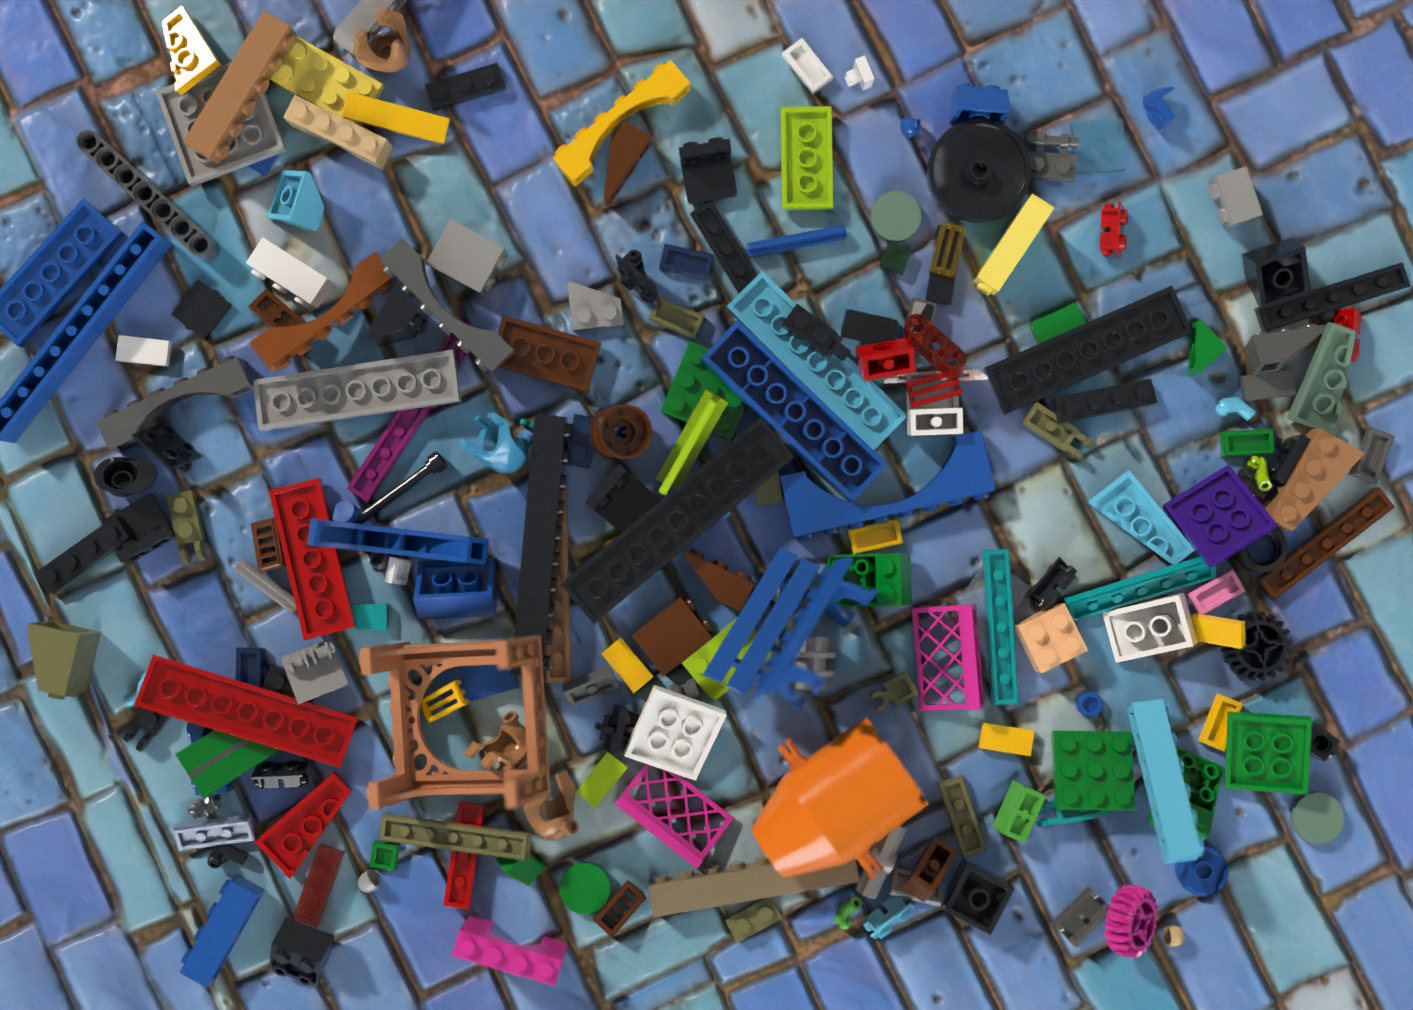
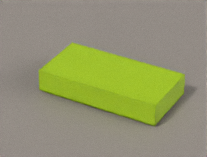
M607 751L576 790V793L596 808L628 766L615 755L610 754V751Z

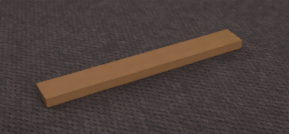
M567 487L566 490L561 492V500L565 501L564 516H559L558 525L563 527L562 540L557 542L556 552H560L559 568L555 567L554 578H558L557 593H552L551 604H555L556 609L555 617L550 619L549 629L553 630L552 645L547 646V655L551 656L550 670L545 671L546 683L572 681L570 595L561 586V583L569 577Z

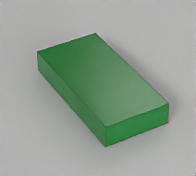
M1074 303L1030 323L1029 327L1037 344H1040L1086 322L1077 303Z
M1273 429L1219 432L1221 457L1275 454Z

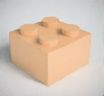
M1056 603L1050 609L1047 608L1045 611L1037 612L1014 624L1015 633L1036 672H1046L1088 651L1064 603Z

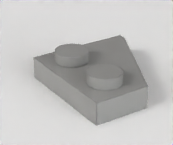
M571 281L567 282L574 332L624 325L620 298Z

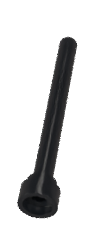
M437 451L433 452L427 457L426 465L360 512L354 523L363 524L431 473L435 474L448 468V465Z

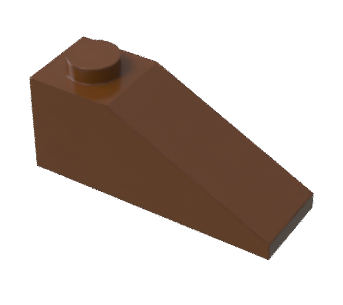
M626 120L622 126L618 125L611 135L612 141L604 191L605 204L608 206L612 204L652 145L649 135Z

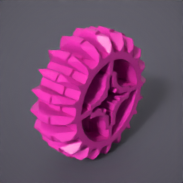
M1129 884L1127 886L1123 885L1120 889L1116 890L1115 896L1111 897V904L1107 906L1108 912L1105 915L1106 923L1104 924L1106 928L1104 936L1107 938L1106 943L1110 946V950L1127 958L1140 957L1142 953L1147 951V946L1151 945V939L1155 936L1154 930L1157 927L1156 920L1158 918V915H1156L1158 906L1155 905L1156 898L1153 897L1152 892L1141 886Z

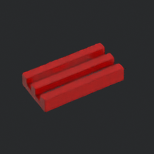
M956 369L906 382L905 387L911 408L963 394L959 386V379H957ZM946 377H951L952 380L920 390H912L914 386ZM951 386L954 387V391L915 401V396Z

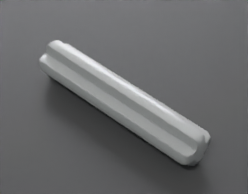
M240 560L234 567L235 572L292 614L297 612L294 597L263 573H259V570L246 560Z

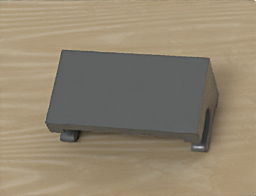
M1087 886L1051 923L1076 948L1106 919L1105 915L1108 912V905Z

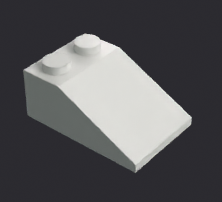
M1184 593L1102 613L1116 663L1192 647L1198 643Z

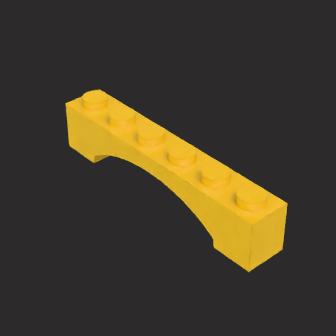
M671 59L666 64L662 62L652 71L653 74L648 79L638 81L630 94L620 96L614 102L613 108L607 113L605 111L601 112L594 119L595 123L589 128L584 127L579 130L571 143L568 145L563 144L555 151L553 160L556 166L574 187L594 172L592 162L599 147L621 122L631 115L654 105L669 103L672 107L691 91L689 80Z

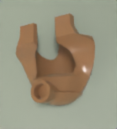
M383 6L376 14L379 26L389 27L394 33L376 35L368 44L367 31L362 28L354 36L355 57L358 62L369 69L395 73L405 68L410 60V38L404 15L399 12L388 11Z
M510 711L502 719L505 724L500 726L499 736L482 743L473 741L464 754L472 759L483 750L488 753L480 761L483 767L490 769L495 763L500 762L497 770L518 769L527 762L526 728L519 722L518 714L515 711Z
M567 771L555 775L561 791L555 799L548 801V795L523 805L527 821L532 829L543 839L559 840L567 835H573L578 832L579 825L574 819V799L577 787L570 779Z

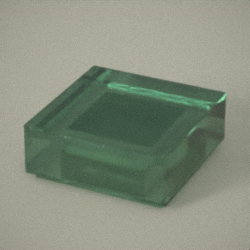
M888 241L879 267L903 275L912 250Z

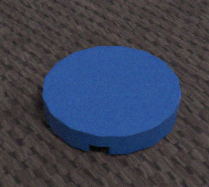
M1204 844L1203 855L1197 860L1177 862L1175 864L1176 878L1181 886L1193 895L1202 897L1210 896L1209 894L1220 891L1226 884L1229 874L1228 864L1222 852L1208 844Z

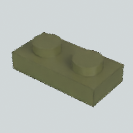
M769 897L758 899L727 916L725 922L736 942L739 943L783 918L773 898Z

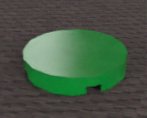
M580 861L571 865L564 872L559 884L563 904L578 914H592L599 911L607 903L611 893V881L607 872L600 865L587 861Z

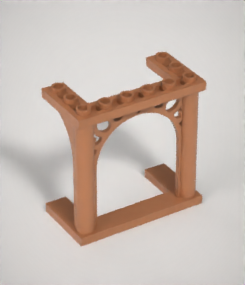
M541 635L494 641L410 645V642H397L360 648L359 663L362 675L390 671L388 684L391 689L390 712L393 722L391 736L394 740L393 764L395 766V774L368 782L367 799L369 801V810H379L417 796L505 794L506 808H517L551 794ZM497 664L498 669L522 666L528 769L461 770L451 767L437 758L428 747L420 725L422 698L434 678L443 671L456 666ZM432 666V672L428 674L426 668ZM412 669L421 674V685L413 683ZM413 690L415 691V699H413ZM416 741L418 742V750H416ZM420 754H424L427 757V764L422 770H418L417 757ZM434 765L437 766L438 772L435 770L431 771Z

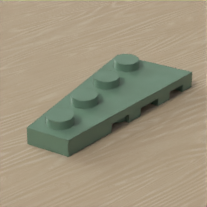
M1327 323L1286 419L1314 429L1321 428L1335 436L1338 435L1339 427H1337L1338 416L1342 413L1343 404H1341L1343 389H1346L1347 378L1345 377L1347 366L1351 362L1355 330L1335 323Z

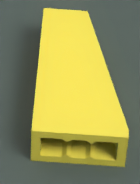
M1034 194L1025 201L973 280L977 284L976 288L986 295H990V293L995 295L1001 289L1053 211V206Z

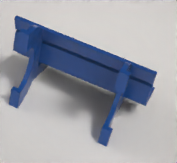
M780 547L703 675L721 684L732 666L736 670L726 684V687L744 695L753 679L756 678L757 681L754 687L757 688V691L753 697L759 699L764 692H777L794 706L792 711L797 713L802 708L806 698L799 695L792 688L790 682H801L813 687L811 693L814 695L822 689L826 682L821 676L805 668L792 665L824 611L833 621L846 628L856 613L852 611L849 614L845 613L839 606L838 600L842 598L852 599L867 606L874 598L877 590L872 588L870 591H867L855 584L841 581L853 561L850 557L838 559V561L835 560L831 567L826 565L818 577L821 580L818 588L813 586L809 590L808 587L821 566L802 558L790 580L785 577L798 555ZM778 588H783L784 590L742 660L738 659V654ZM804 598L809 601L805 609L801 607L793 619L796 622L792 631L787 629L780 641L783 644L781 651L777 652L775 650L767 665L771 667L768 673L760 670L800 600Z

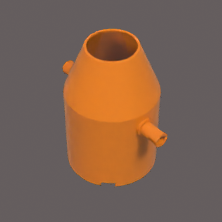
M866 716L808 758L802 756L791 738L785 741L790 752L783 743L777 747L778 751L781 752L791 766L789 768L790 771L779 782L751 827V832L773 866L784 878L844 865L853 859L859 861L869 878L875 877L876 874L871 865H873L878 874L883 870V866L880 865L870 851L871 846L929 805L887 743L882 742L877 734L878 731Z

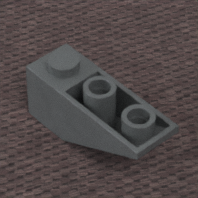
M1310 324L1299 329L1284 328L1278 332H1259L1254 334L1245 346L1253 375L1282 369L1320 341L1327 324L1319 326L1318 324Z

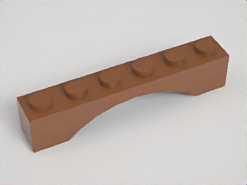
M376 251L355 266L352 280L346 292L328 312L301 325L270 327L249 342L253 352L271 373L276 369L281 371L286 368L291 362L290 359L295 355L301 356L311 349L312 346L310 344L317 339L324 340L333 332L332 328L339 323L341 325L346 324L353 318L354 312L360 308L362 310L368 308L374 302L373 298L380 293L385 295L394 288L395 279L392 280L382 270L385 265L380 261L381 257Z

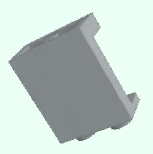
M450 219L426 265L430 269L452 278L484 297L486 292L490 293L496 283L494 277L498 270L502 271L507 264L508 257L506 255L508 252L501 245Z

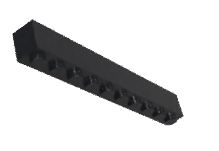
M535 414L514 638L541 635L544 676L545 671L550 670L551 656L547 655V646L552 645L553 630L549 629L550 619L555 617L556 605L551 604L552 593H557L558 578H554L555 567L559 568L560 552H556L557 542L562 540L563 527L558 525L559 516H564L565 501L561 500V492L566 490L567 475H563L564 464L568 465L570 450L566 449V439H571L572 424L568 423L566 417ZM522 666L512 667L511 674L522 675Z

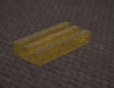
M944 221L941 222L928 272H935L938 275H947L950 278H954L967 227ZM947 228L950 230L940 267H937L936 264L945 229ZM959 231L950 270H948L946 265L954 233Z

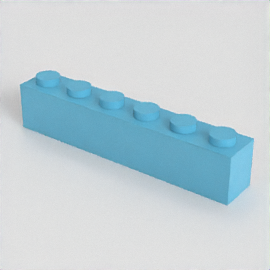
M1163 699L1134 702L1127 709V714L1164 864L1197 860L1203 855L1204 843L1202 837L1197 835L1195 827L1197 825V816L1195 810L1190 807V788L1188 783H1184L1182 775L1184 772L1183 761L1181 757L1177 756L1175 748L1177 747V737L1175 732H1171L1169 724L1171 722L1170 710L1168 707H1165Z

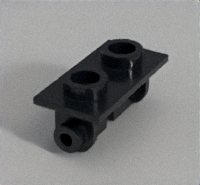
M1058 557L1049 566L1047 572L1038 583L1032 587L1026 597L1038 609L1040 608L1043 611L1047 608L1050 609L1061 595L1055 590L1057 586L1065 590L1076 578L1077 570L1071 565L1067 566Z
M291 760L273 763L266 761L255 767L250 778L251 780L254 779L255 787L260 789L280 788V780L282 779L284 788L303 787L309 781L308 774H304L309 762Z

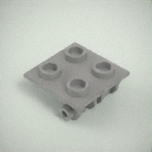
M331 639L281 657L298 704L348 685Z

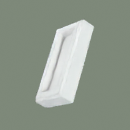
M803 38L799 39L782 53V57L812 95L833 80L832 74Z
M118 335L115 360L169 367L172 342Z

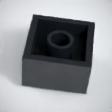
M962 858L943 895L940 906L945 912L991 935L1015 888L1007 880Z

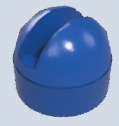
M900 119V130L905 137L910 138L918 134L921 126L920 119Z

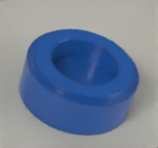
M349 500L340 501L332 510V519L337 522L354 523L359 515L358 507Z
M1083 691L1077 696L1075 706L1080 714L1086 717H1094L1102 711L1103 700L1096 692Z

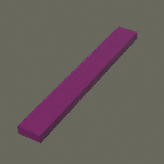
M451 333L449 336H446L437 352L454 350L456 352L457 368H459L467 354L456 344L459 339ZM433 406L397 411L346 489L367 503H370Z

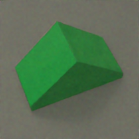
M1196 321L1190 324L1193 332L1189 334L1188 375L1201 373L1227 349V346L1203 321Z
M531 851L527 861L495 857L507 875L527 886L546 868V865Z

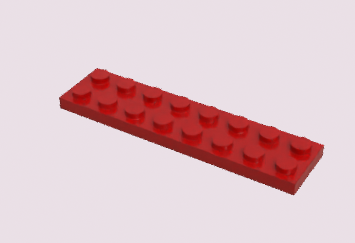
M153 655L134 706L340 768L358 719L357 717L309 702L298 704L296 698Z

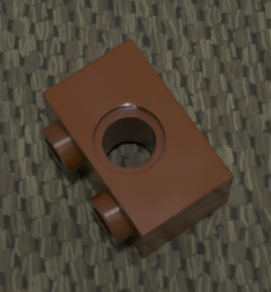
M935 837L924 849L902 888L924 903L935 892L958 852Z

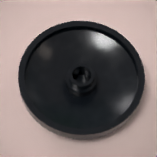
M987 119L967 120L948 129L936 142L928 161V184L937 203L950 215L966 222H991L1011 212L1027 192L1031 179L1029 153L1019 136L1007 126Z

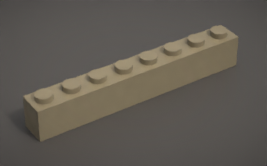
M765 856L756 858L754 863L745 864V861H735L729 864L730 867L719 868V865L705 867L704 871L696 873L690 869L680 871L678 876L668 877V874L656 875L653 877V880H649L648 889L653 917L856 883L859 882L856 860L853 859L844 865L784 878L768 857Z

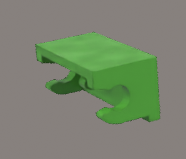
M1012 780L992 827L1006 836L1026 843L1046 795L1018 781Z

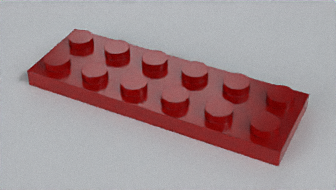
M316 478L270 490L269 494L303 639L310 640L356 628L338 548L308 545L311 519L331 521L322 479Z

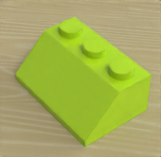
M736 619L682 661L684 667L713 701L730 689L726 687V684L736 668L731 666L721 684L703 675ZM755 629L738 654V659L742 660L758 632ZM771 650L770 653L768 654V656H767V658L765 659V661L772 656V654H773V651H772V650Z

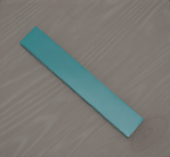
M1009 549L982 550L991 704H1019Z
M1197 557L1064 598V604L1073 621H1077L1216 578V566L1209 569L1202 558Z

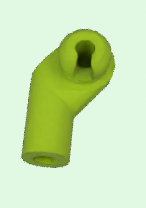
M1251 456L1247 465L1250 469H1254L1253 474L1259 490L1263 492L1270 490L1272 483L1269 478L1267 461L1262 456Z

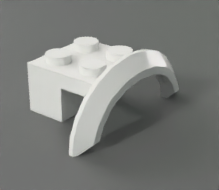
M978 369L956 370L959 381L988 379ZM946 371L912 372L887 377L884 383H906ZM946 377L914 386L912 390L916 391L952 380L951 377ZM951 386L915 396V401L954 391V387ZM906 390L907 435L963 434V408H959V395L911 408Z

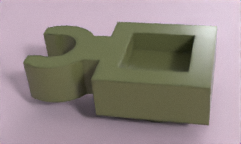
M903 671L883 683L886 688L885 691L877 690L869 696L871 699L877 696L883 698L882 704L876 707L878 711H883L888 707L890 701H893L895 706H898L919 693L907 671Z

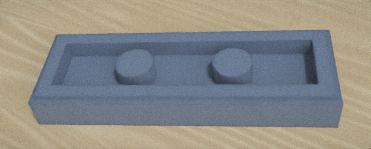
M252 814L174 824L172 828L178 851L255 841L257 838Z

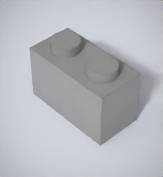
M1247 166L1218 175L1209 181V194L1215 200L1218 209L1217 218L1223 224L1225 230L1254 221L1263 215Z

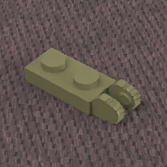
M1034 402L1020 423L1059 450L1065 451L1079 461H1082L1085 456L1081 451L1070 445L1072 440L1075 439L1081 445L1089 448L1094 444L1092 440L1080 433L1079 429L1072 424L1064 423L1058 425L1056 414L1038 402Z
M194 490L167 495L166 498L176 543L179 546L178 551L183 565L191 563L188 545L190 543H194L198 560H207L204 543L206 539Z

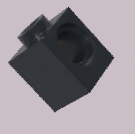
M1312 721L1310 755L1315 759L1325 762L1335 754L1336 746L1340 740ZM1319 736L1320 744L1315 748L1313 741L1315 737Z

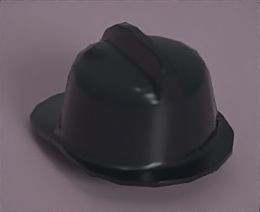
M112 457L98 464L94 471L96 485L116 497H128L145 491L153 485L157 478L156 466L145 459Z

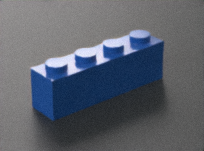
M240 875L231 880L227 879L219 891L222 895L219 902H215L206 915L209 917V920L205 926L202 925L194 936V940H196L192 949L189 948L181 960L184 965L179 973L206 988L212 984L220 973L265 889Z

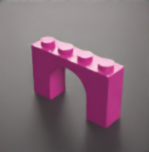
M473 915L468 916L459 930L452 956L555 986L568 943L543 936L539 945L513 943L492 933L494 921Z

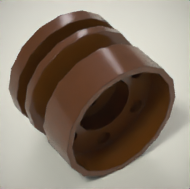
M630 404L606 407L599 411L592 419L589 429L590 441L594 449L603 457L610 459L635 458L642 454L650 445L652 424L647 414L639 407ZM614 428L621 429V431L619 432L620 437H614V434L616 433V430Z

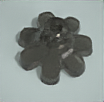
M211 794L203 800L196 799L193 802L194 806H190L187 811L195 820H200L203 816L207 820L216 819L218 815L215 810L220 809L222 806L220 802L221 796L220 794H214L213 796Z

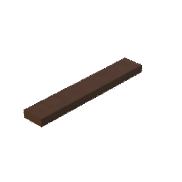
M1375 487L1289 553L1277 569L1263 573L1255 581L1270 600H1276L1395 508V506L1380 487Z

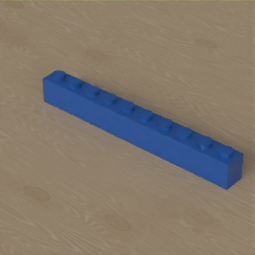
M141 221L0 399V441L15 443L172 246L173 243L153 227Z

